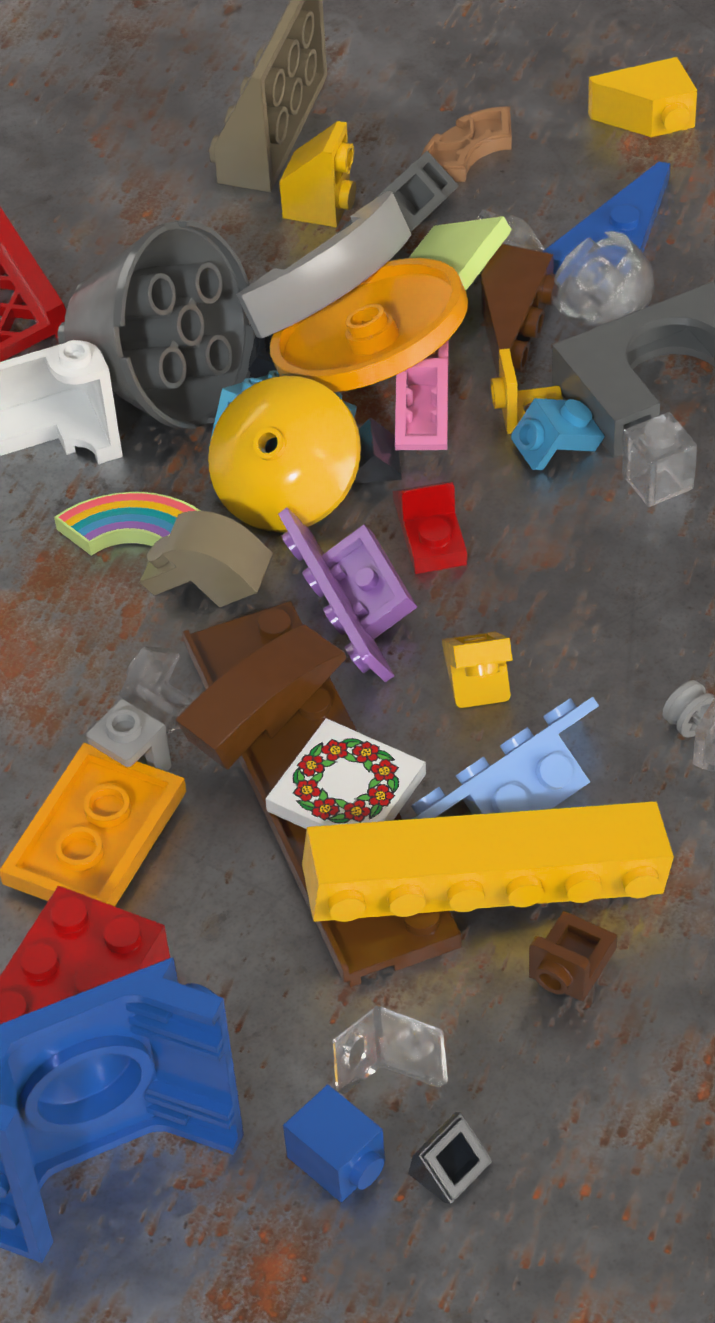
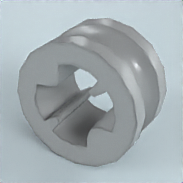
M692 680L677 688L666 701L663 708V717L669 724H677L676 729L683 737L690 738L696 736L707 728L715 718V696L706 693L704 685L699 681Z

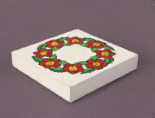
M326 718L266 797V808L268 812L305 829L313 826L393 821L425 777L426 762Z

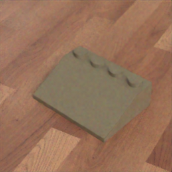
M290 0L265 48L258 50L254 69L250 77H244L240 88V96L235 106H229L225 117V125L220 135H214L211 141L209 156L211 163H215L218 184L265 192L272 191L327 78L323 0Z

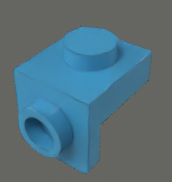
M534 398L513 430L511 439L532 470H543L556 450L596 451L605 435L593 420L590 409L581 401Z

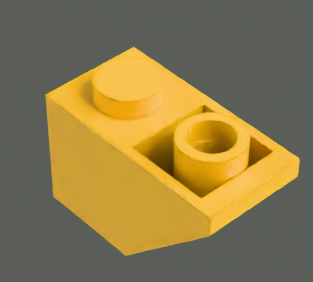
M335 122L294 151L279 181L282 218L337 228L345 209H352L356 197V182L350 181V169L354 159V145L348 143L347 122Z

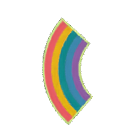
M122 492L88 499L56 515L54 519L56 529L92 556L102 549L124 543H139L153 546L162 537L170 535L178 514L201 510L189 503L166 495L148 492Z

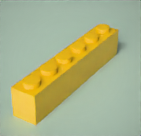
M657 801L307 827L302 868L313 922L328 920L347 922L366 917L391 915L409 917L417 913L441 911L469 912L479 908L504 906L523 908L534 904L572 901L584 903L593 899L617 897L644 898L664 893L674 856Z

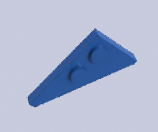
M657 162L542 251L553 254V274L631 288L670 179L671 163Z

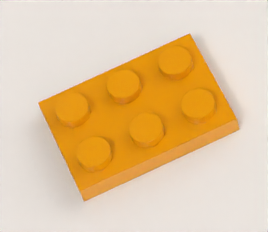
M83 743L0 868L2 884L46 901L50 899L59 885L116 906L186 794L185 778L138 761L130 767H125L93 746Z

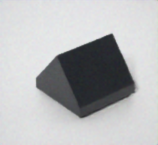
M369 418L358 429L361 452L359 467L353 484L402 480L399 450H395V435L372 418Z
M455 1112L413 1154L408 1174L442 1201L452 1204L489 1166L492 1159L462 1113Z

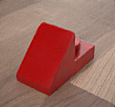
M441 482L393 491L394 503L414 573L420 574L467 565V549L455 513L454 483Z

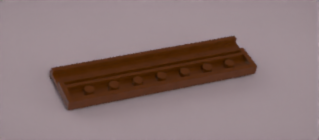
M289 601L191 634L189 630L182 632L184 644L205 689H207L229 669L251 653L280 635L303 624L292 602ZM330 677L272 739L262 733L239 758L310 912L311 908L302 868L306 829L268 812L265 799L326 718L358 732ZM398 813L393 821L403 820L400 813ZM450 911L417 913L409 917H399L396 915L366 917L347 922L336 920L316 921L343 982H348L350 987L361 984L362 976L393 966L394 970L398 971L462 948L461 933Z

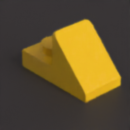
M494 631L442 639L443 652L457 707L466 708L500 703L510 699L511 693L506 661H513L509 637Z

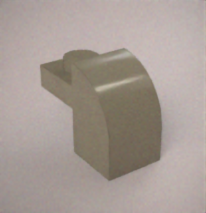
M208 511L183 512L178 514L170 535L159 539L149 550L147 555L149 562L140 583L155 596L192 581L218 607H223L258 593L273 553L251 531L229 517Z

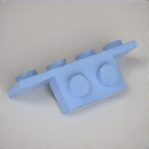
M591 697L581 705L576 706L572 698H569L543 716L549 726L534 736L530 729L526 727L501 744L500 748L505 754L504 757L490 765L483 756L455 775L461 783V786L445 795L439 786L412 804L411 807L417 815L412 819L436 818L462 799L473 815L554 808L590 783V780L558 734L599 707V704L594 697Z

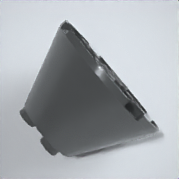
M173 221L160 224L148 231L91 278L79 283L68 303L65 322L59 326L58 341L59 344L71 340H80L96 345L109 368L112 392L167 426L178 429H196L207 423L215 422L222 388L242 383L245 378L250 377L251 373L248 370L249 359L256 335L236 295L249 286L250 283L234 250L223 237L210 227L194 221Z

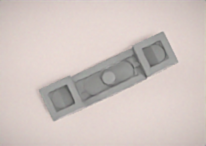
M386 191L350 216L353 222L351 225L287 269L274 268L236 294L257 338H265L279 332L341 298L378 271L404 246L410 238L411 232L392 191Z

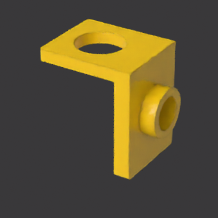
M499 349V377L491 378L492 402L494 409L502 408L507 434H512L525 414V406L531 403L534 398L563 400L560 386L517 391V379L510 349Z

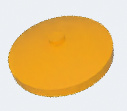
M426 258L388 261L368 279L341 298L309 317L274 333L270 342V355L279 376H299L312 379L333 392L365 387L411 368L440 348L462 323L468 308L467 294L457 271L444 262Z

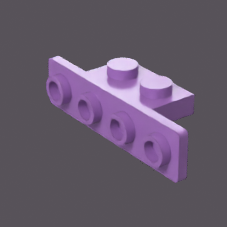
M286 507L278 513L288 530L282 535V539L292 554L299 561L304 559L308 565V568L302 571V574L314 592L321 598L325 595L329 605L323 608V611L331 624L341 635L345 633L348 635L351 642L345 646L346 652L363 673L371 669L384 682H387L395 675L374 639L417 608L416 603L377 538L365 524L324 553L311 530Z

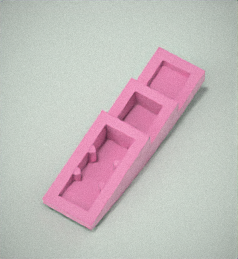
M449 339L424 360L396 375L395 450H447Z

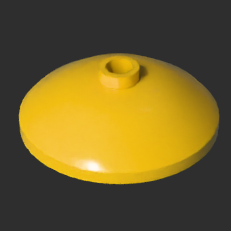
M299 376L273 377L258 382L244 390L227 406L214 428L209 446L208 463L210 478L215 492L223 505L235 517L252 527L269 532H287L288 530L278 515L286 507L306 527H309L333 512L351 489L360 462V436L351 411L342 399L329 388L312 379ZM277 437L278 443L275 450L266 453L265 445L267 441Z

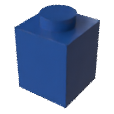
M329 1084L283 1124L287 1158L341 1203L357 1188L363 1190L370 1186L380 1175L384 1167L383 1129Z

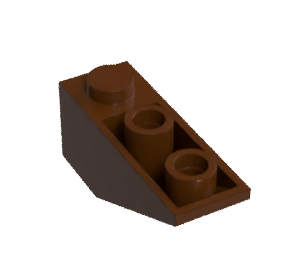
M502 244L484 267L481 274V308L497 377H499V349H510L515 373L516 371H524L529 356V342L531 338H539L544 324L546 305L553 306L557 299L560 278L553 275V254Z

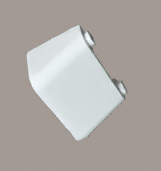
M71 340L0 362V456L59 438L66 455L75 453V446L84 447L95 454L98 465L123 457L109 368L96 345L87 341Z

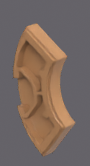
M510 107L484 109L457 119L456 126L450 128L442 135L435 134L429 140L421 155L428 151L455 182H466L469 169L480 158L493 152L512 149Z

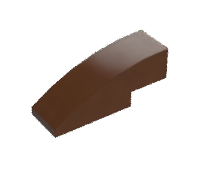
M303 624L265 644L229 669L202 692L175 720L188 741L228 770L262 733L272 739L347 657L342 650Z

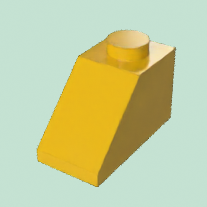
M678 57L589 77L588 114L592 120L648 137H656L695 127L697 89Z

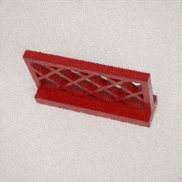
M1 206L0 289L15 291L9 303H0V316H2L0 320V362L52 335L58 341V329L65 322L66 315L64 303ZM15 318L31 319L37 323L21 332L10 331Z

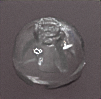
M608 231L604 233L609 238L602 239L596 243L591 238L584 240L566 256L556 272L554 282L559 286L557 294L558 299L552 295L553 304L568 321L583 331L591 330L648 307L652 300L655 285L651 263L626 234Z

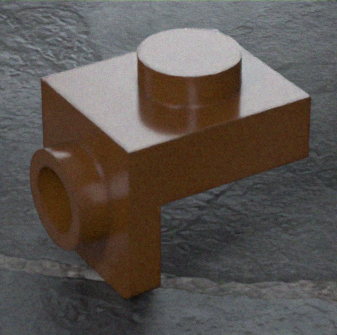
M563 910L547 937L544 939L540 936H535L529 946V977L536 980L544 989L551 993L567 994L583 1002L617 949V934Z

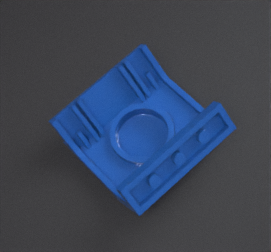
M174 957L0 1024V1248L42 1263L54 1242L40 1193L47 1179L61 1170L152 1132H168L231 1155L235 1154L244 1136L224 998L217 996L210 989L200 984L187 983L183 985L178 983Z

